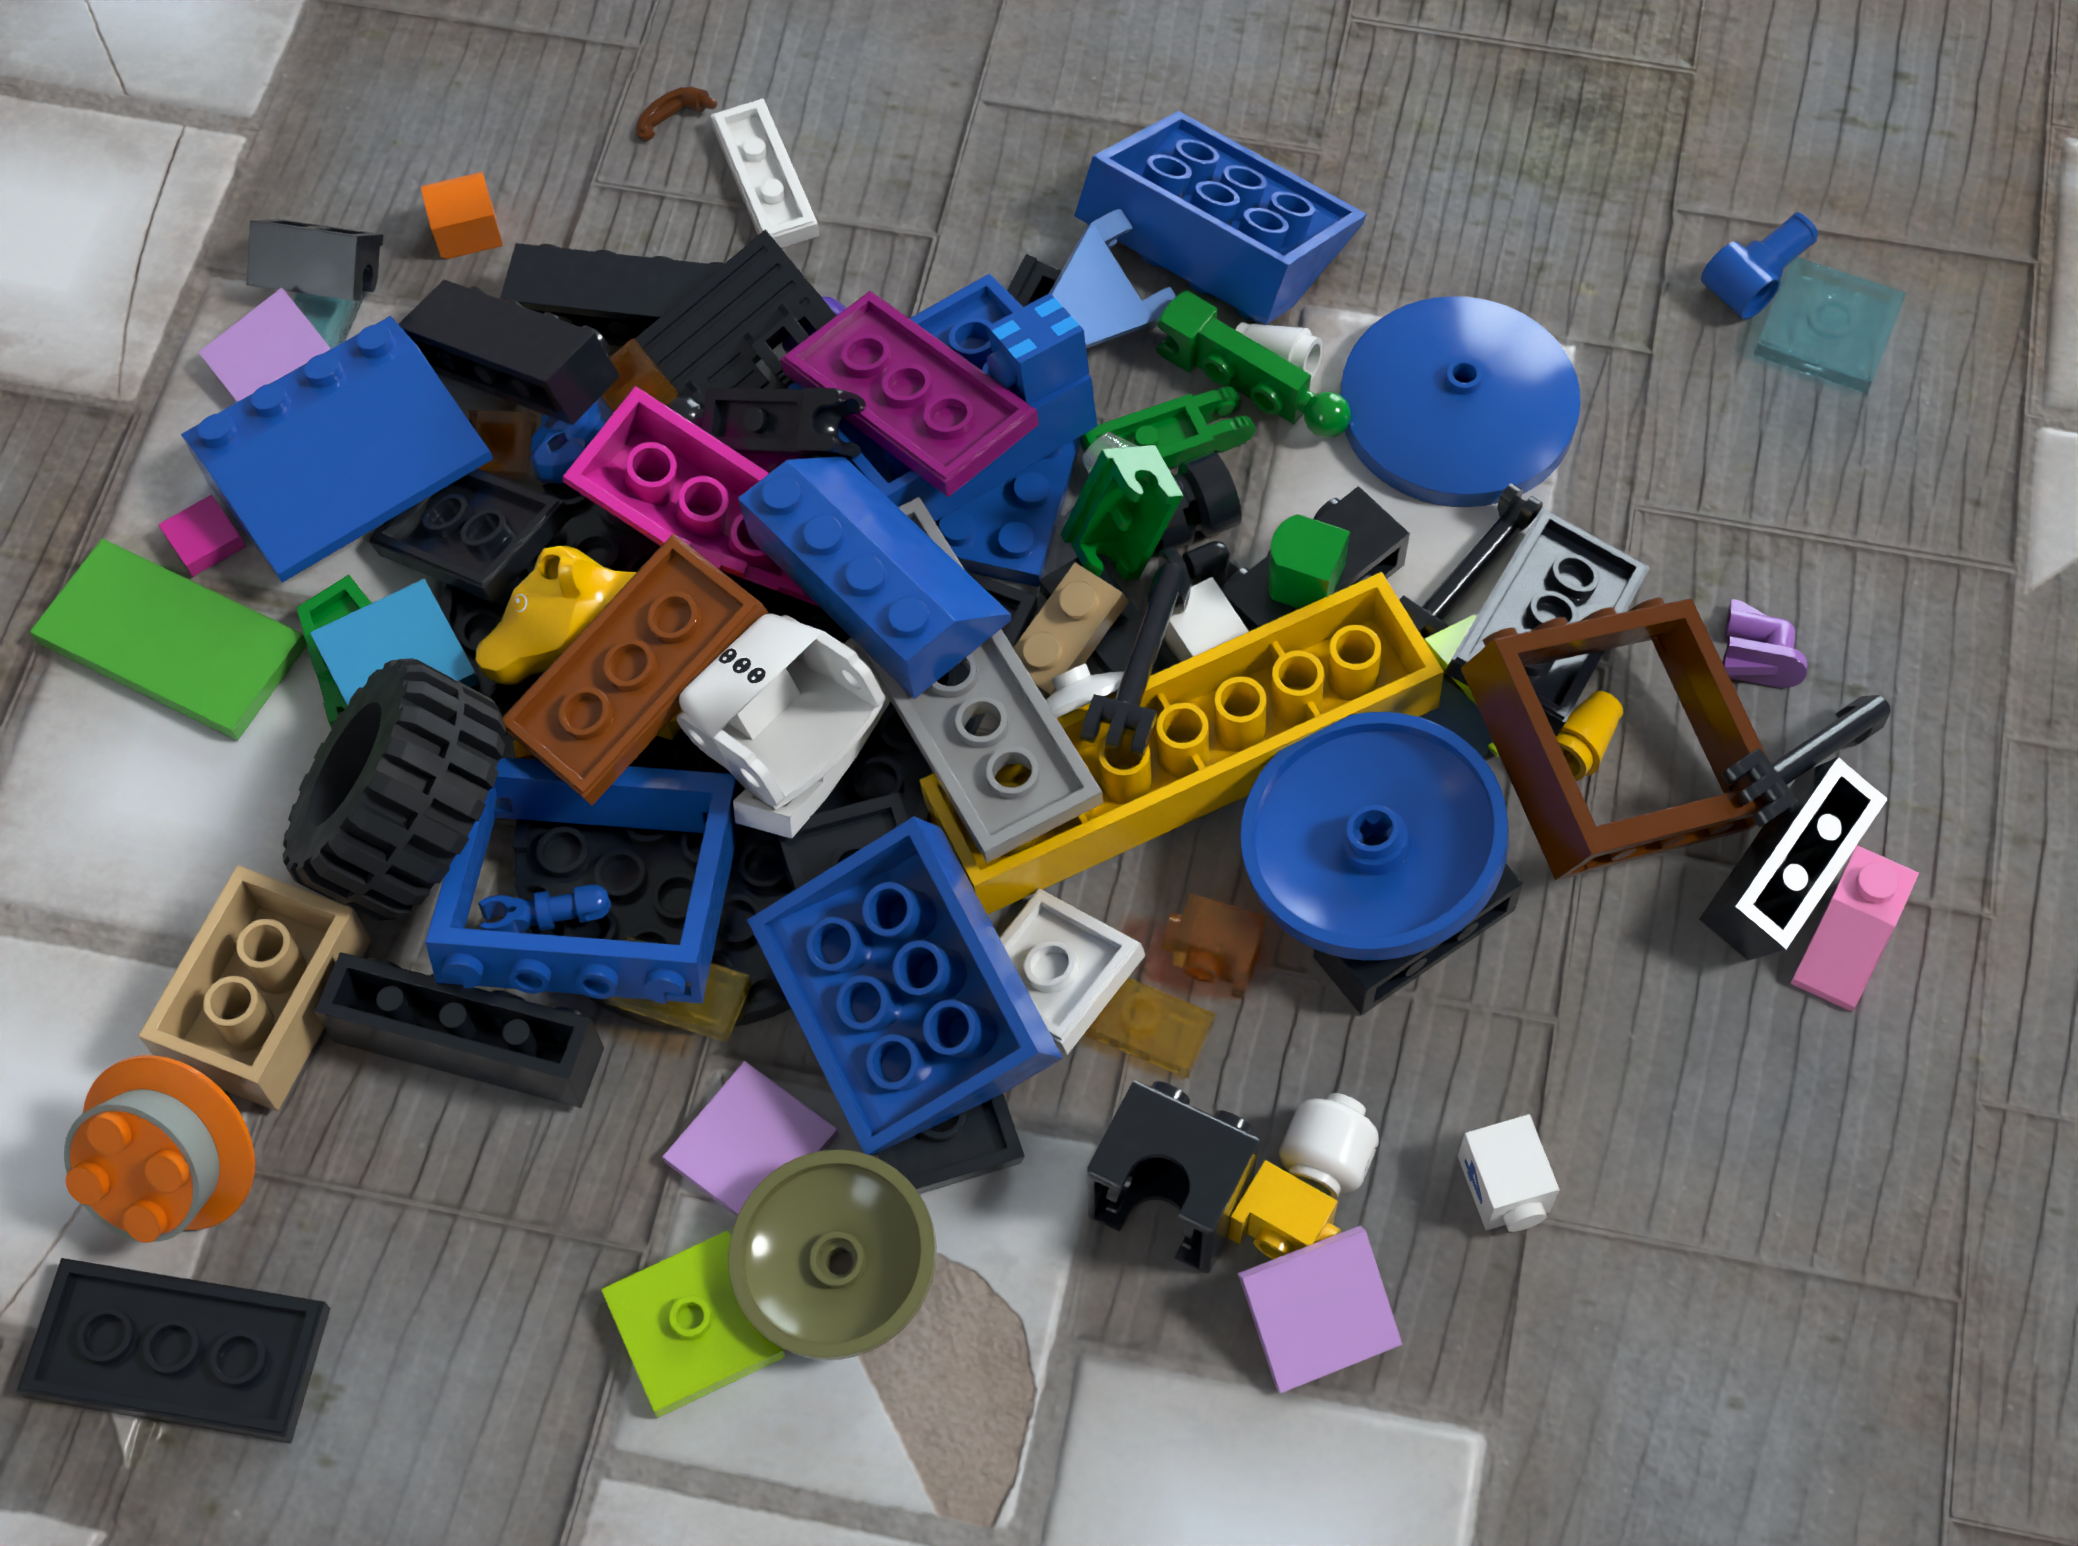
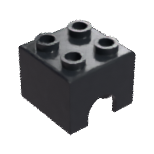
M1133 1081L1087 1167L1088 1217L1120 1232L1130 1212L1139 1204L1149 1200L1168 1202L1180 1211L1177 1220L1185 1224L1182 1235L1185 1237L1175 1255V1259L1201 1272L1210 1273L1228 1238L1231 1215L1254 1179L1259 1138L1252 1134V1126L1241 1117L1222 1110L1216 1111L1214 1116L1189 1105L1190 1098L1171 1084L1155 1081L1150 1087L1140 1081Z

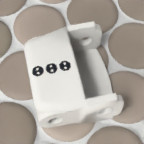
M771 613L759 617L682 691L679 697V704L683 712L677 716V722L684 733L704 753L725 767L744 788L777 810L819 781L854 747L873 723L886 698L872 671L859 659L855 651L822 630L799 623L788 615L779 616Z

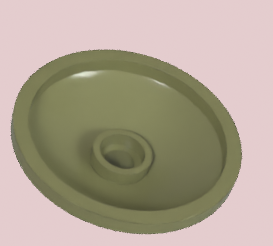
M824 1150L797 1157L774 1170L759 1183L745 1201L737 1216L730 1238L728 1253L730 1281L738 1304L747 1319L763 1336L778 1347L790 1353L816 1360H840L868 1353L893 1339L910 1323L924 1303L933 1281L937 1259V1241L932 1218L925 1202L915 1187L904 1175L888 1163L874 1156L850 1150ZM843 1253L851 1254L853 1264L850 1270L841 1275L833 1274L831 1265L835 1257Z

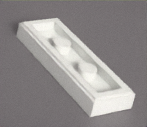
M764 99L711 114L713 130L757 234L759 235L766 229L781 248L820 236L817 220Z

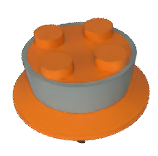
M156 1055L133 1056L116 1062L107 1068L91 1085L84 1102L83 1113L72 1124L65 1140L64 1162L67 1173L65 1183L69 1194L108 1229L121 1236L143 1243L168 1240L180 1234L183 1230H201L222 1223L242 1206L253 1185L255 1175L253 1143L245 1121L234 1105L232 1097L226 1090L223 1091L200 1071L168 1057Z

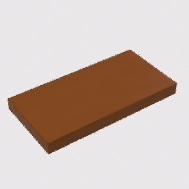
M672 534L502 717L506 733L593 806L680 711L679 697L682 691L759 617L768 614V611L760 601L675 534Z

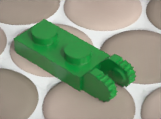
M1226 386L1196 396H1192L1190 393L1099 424L1094 429L1080 436V445L1092 469L1102 449L1149 445L1157 447L1169 469L1180 465L1184 461L1211 451L1214 452V450L1225 452L1233 449L1235 446L1239 447L1241 444H1246L1254 436L1256 430L1251 418L1247 417V415L1234 416L1232 419L1228 418L1207 426L1206 423L1217 421L1221 417L1225 418V416L1231 415L1232 412L1240 407L1241 400L1236 389H1233L1232 386Z

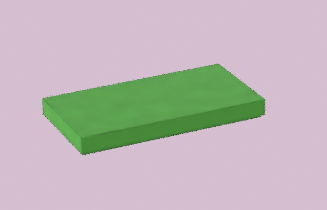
M103 538L30 630V634L36 643L237 741L307 646L303 633Z

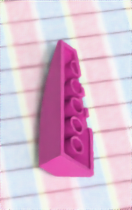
M634 387L564 474L563 482L658 545L662 546L672 534H675L719 570L818 606L749 538L738 497L769 473L640 388Z

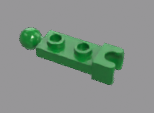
M1183 291L1169 303L1159 316L1156 324L1160 330L1168 334L1156 347V351L1161 357L1188 373L1197 366L1213 382L1223 386H1232L1233 389L1235 388L1238 392L1252 399L1254 404L1263 412L1271 415L1277 414L1292 424H1295L1304 414L1307 428L1316 436L1332 438L1337 437L1346 430L1351 420V410L1348 401L1344 397L1332 391L1318 392L1317 394L1310 391L1311 374L1219 321L1215 306L1189 291Z

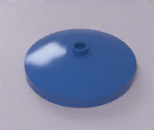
M1458 296L1420 300L1400 307L1379 319L1369 327L1354 345L1345 364L1340 395L1348 401L1351 410V420L1344 431L1351 448L1368 470L1381 481L1407 496L1420 501L1449 507H1479L1497 504L1503 491L1511 483L1523 489L1522 494L1542 483L1560 465L1571 446L1581 403L1578 378L1573 364L1559 342L1545 328L1511 307L1480 298Z
M1367 712L1349 715L1277 752L1266 764L1250 790L1243 811L1240 838L1242 856L1253 891L1264 910L1285 932L1305 945L1326 954L1356 960H1386L1416 954L1432 948L1458 933L1479 914L1495 892L1502 877L1509 848V826L1506 803L1497 778L1485 759L1467 741L1451 730L1417 716L1392 712Z

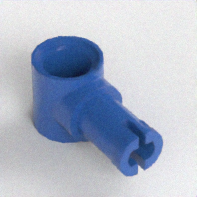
M1796 212L1761 242L1757 240L1751 241L1747 246L1743 247L1739 242L1734 241L1723 247L1706 265L1701 275V282L1742 319H1750L1763 310L1774 298L1781 285L1780 278L1783 276V268L1817 242L1818 231L1808 217Z

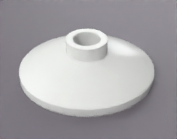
M1083 664L1051 679L1056 692L1048 697L1046 702L1056 718L1091 703L1094 694L1105 697L1118 691L1124 672L1091 675L1087 665Z

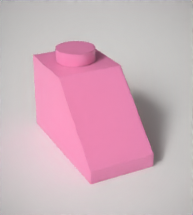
M1856 845L1833 889L1790 984L1853 1012L1896 927L1919 872Z

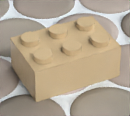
M237 865L138 1037L152 1055L168 1057L185 1063L206 1075L222 1090L278 1112L324 1029L323 1024L315 1014V1009L339 953L342 952L363 958L372 940L353 908Z

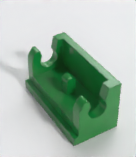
M1149 445L1102 449L1060 533L1065 543H1071L1082 566L1100 577L1104 567L1097 554L1108 556L1114 562V568L1124 580L1139 579L1184 496L1157 447Z

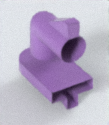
M1731 599L1725 630V637H1730L1722 661L1729 678L1778 688H1789L1802 683L1807 675V659L1804 654L1794 649L1795 628L1793 624L1782 618L1767 616L1740 600Z

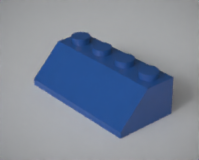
M844 456L786 460L738 497L749 538L913 699H916L1012 620L1011 613Z

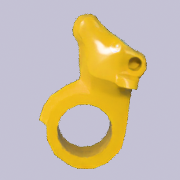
M570 546L544 548L538 556L534 570L514 589L501 622L488 636L479 642L476 648V662L482 674L494 683L514 687L523 685L534 676L543 674L637 572H621L605 568L580 550ZM682 709L657 736L670 740L675 738L682 729L677 722V716L683 712Z

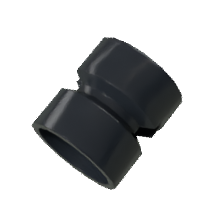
M1211 451L1184 461L1179 465L1176 475L1171 473L1184 496L1154 551L1159 554L1160 550L1169 546H1174L1178 549L1189 545L1194 541L1195 532L1198 531L1204 536L1210 537L1241 524L1242 512L1235 484L1224 461L1217 453Z

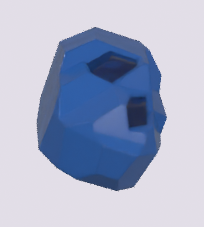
M602 396L574 425L542 414V424L532 436L531 454L529 457L536 477L540 482L564 483V474L614 413L612 406Z

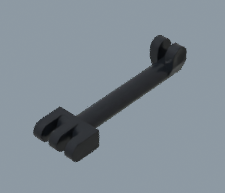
M1514 483L1509 484L1498 501L1497 509L1500 518L1425 603L1419 606L1404 595L1399 599L1422 637L1427 638L1449 627V625L1442 621L1443 618L1518 533L1527 528L1537 517L1543 502L1534 496L1529 497L1527 501L1521 498L1523 489Z
M1165 563L1155 572L1148 591L1147 602L1149 604L1115 699L1096 694L1093 695L1082 726L1080 740L1094 743L1103 722L1110 724L1105 743L1106 747L1119 750L1126 730L1129 729L1136 731L1131 741V754L1145 756L1156 725L1157 710L1141 707L1140 704L1173 609L1185 612L1191 592V581L1184 568L1180 565Z
M1879 695L1861 696L1835 714L1838 718L1836 721L1773 763H1770L1759 747L1723 771L1721 776L1727 784L1737 782L1745 775L1748 777L1752 785L1736 796L1742 805L1745 806L1761 795L1767 805L1758 809L1752 816L1760 828L1798 802L1787 786L1789 783L1854 740L1858 745L1884 727L1890 715V705L1885 698Z

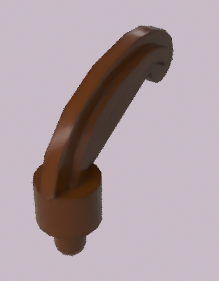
M692 86L681 87L667 92L652 102L641 114L635 128L637 135L643 141L651 140L655 136L654 127L683 107L703 112L706 108H716L717 101L709 97L706 90Z

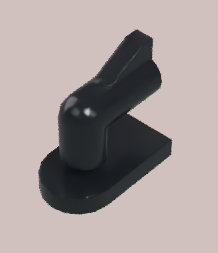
M1212 541L1183 553L1182 557L1174 546H1169L1159 551L1158 569L1165 563L1178 564L1184 568L1189 579L1201 576V582L1213 577L1221 591L1226 581L1240 569L1237 562L1230 557L1228 547L1220 541Z

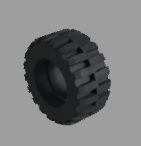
M414 658L391 660L384 664L383 669H377L368 677L363 688L359 687L350 698L349 705L344 712H340L331 726L332 730L325 742L320 744L313 757L315 760L299 787L300 794L296 803L293 804L288 818L290 825L284 834L283 846L286 850L282 854L283 862L293 880L335 902L353 908L356 912L378 921L403 917L411 912L413 905H420L430 895V889L434 884L440 883L449 872V865L455 856L461 854L469 840L468 835L474 823L479 821L486 807L484 802L488 792L494 787L498 775L496 770L497 764L503 758L505 743L501 738L506 733L505 723L502 719L503 716L495 702L489 697Z

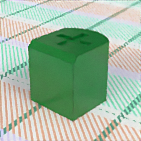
M1299 514L1283 521L1275 530L1271 540L1267 585L1272 600L1300 609L1333 594L1346 564L1350 531Z

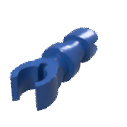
M594 884L574 887V893L550 897L549 891L534 893V900L529 901L521 898H511L507 895L490 896L478 903L483 918L490 920L495 916L505 917L495 923L483 922L480 928L481 930L523 933L531 926L539 925L540 931L555 929V922L576 918L579 919L580 923L597 921L604 918L609 912L611 902L607 891L603 887Z

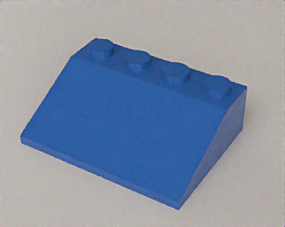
M1180 111L1093 155L1074 217L1089 225L1102 216L1121 209L1133 229L1128 233L1118 236L1116 238L1118 242L1138 252L1140 257L1148 264L1164 267L1184 278L1194 290L1203 294L1214 295L1235 307L1236 312L1243 318L1254 322H1261L1265 325L1291 309L1359 230L1367 216L1361 210Z
M989 273L909 319L994 379L987 363V356L992 354L988 326L1023 307ZM1086 374L1031 403L1030 406L1037 410L1039 425L949 497L844 418L839 422L838 434L844 442H852L859 445L861 449L860 455L856 459L847 460L897 507L920 497L933 520L937 521L1098 425L1092 378L1089 374ZM795 382L788 386V389L803 390V387ZM1011 387L1007 388L1009 391H1011L1017 396V394L1011 389Z
M391 316L364 328L359 334L329 351L311 358L306 364L276 381L261 386L251 395L217 414L206 417L201 423L181 434L209 486L282 583L493 460L490 450L420 349Z
M914 816L747 920L865 1154L873 1156L991 1100L1063 1059L941 827Z

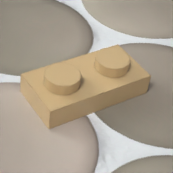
M1076 562L1013 648L1038 689L1049 697L1056 692L1051 679L1083 665L1129 602L1123 592Z

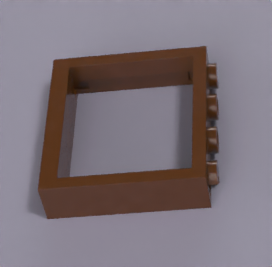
M1657 597L1644 601L1629 611L1616 613L1614 607H1607L1589 614L1581 621L1567 623L1565 617H1558L1538 625L1532 631L1520 634L1513 627L1505 628L1485 637L1482 640L1485 647L1460 668L1555 881L1747 831L1757 826L1752 816L1758 809L1767 805L1760 795L1743 806L1736 795L1752 785L1751 781L1745 775L1737 782L1727 784L1721 773L1759 747L1766 757L1767 755L1692 598L1664 603L1662 598ZM1652 640L1724 794L1596 826L1524 667Z

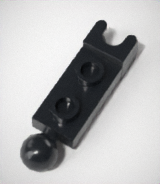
M707 387L705 405L696 397L689 395L675 397L666 405L734 451L742 454L818 456L821 458L844 456L846 459H856L861 452L859 445L852 442H844L840 439L838 426L841 419L847 414L863 412L866 402L861 396L841 389L803 388V390Z

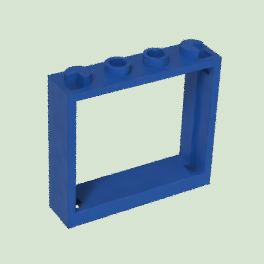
M509 757L500 759L496 768L498 775L494 787L489 790L484 802L486 807L479 821L474 823L468 835L469 840L461 854H457L449 865L450 870L443 879L425 943L436 983L463 985L464 988L476 986L510 988L531 994L548 991L584 994L596 999H605L612 996L651 999L666 1004V1001L703 1004L740 824L735 823L733 801L739 796L737 779L728 773L628 766L594 805L591 806L539 760ZM495 818L704 833L680 945L465 929Z

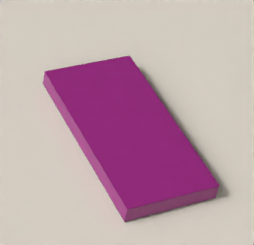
M868 291L780 358L784 374L803 388H836L861 396L866 402L864 411L858 414H847L843 418L947 497L951 496L1039 425L1035 408L872 291Z

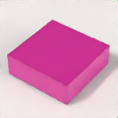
M212 494L158 524L165 538L192 577L246 547L239 533Z

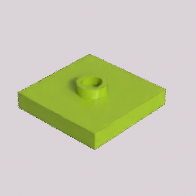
M728 1230L601 1289L657 1418L785 1358L783 1349L763 1336L747 1319L738 1304L729 1274L728 1253L731 1235Z

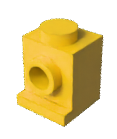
M1265 1160L1231 1215L1228 1239L1240 1245L1246 1234L1255 1238L1253 1243L1263 1254L1271 1259H1276L1339 1234L1341 1229L1332 1225L1338 1201Z

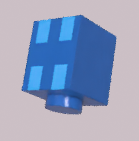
M1051 293L988 326L992 354L987 356V363L992 376L1005 388L1011 387L1017 396L1029 405L1089 373L1084 329Z

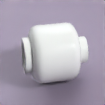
M1330 1093L1327 1099H1309L1300 1104L1294 1113L1279 1148L1280 1160L1289 1174L1336 1199L1339 1194L1354 1192L1363 1183L1379 1143L1378 1131L1372 1122L1364 1116L1366 1112L1365 1107L1349 1096Z

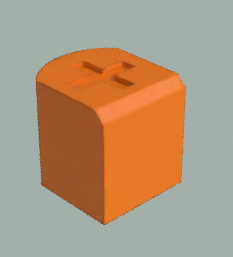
M483 171L421 186L428 220L440 257L451 259L503 246Z

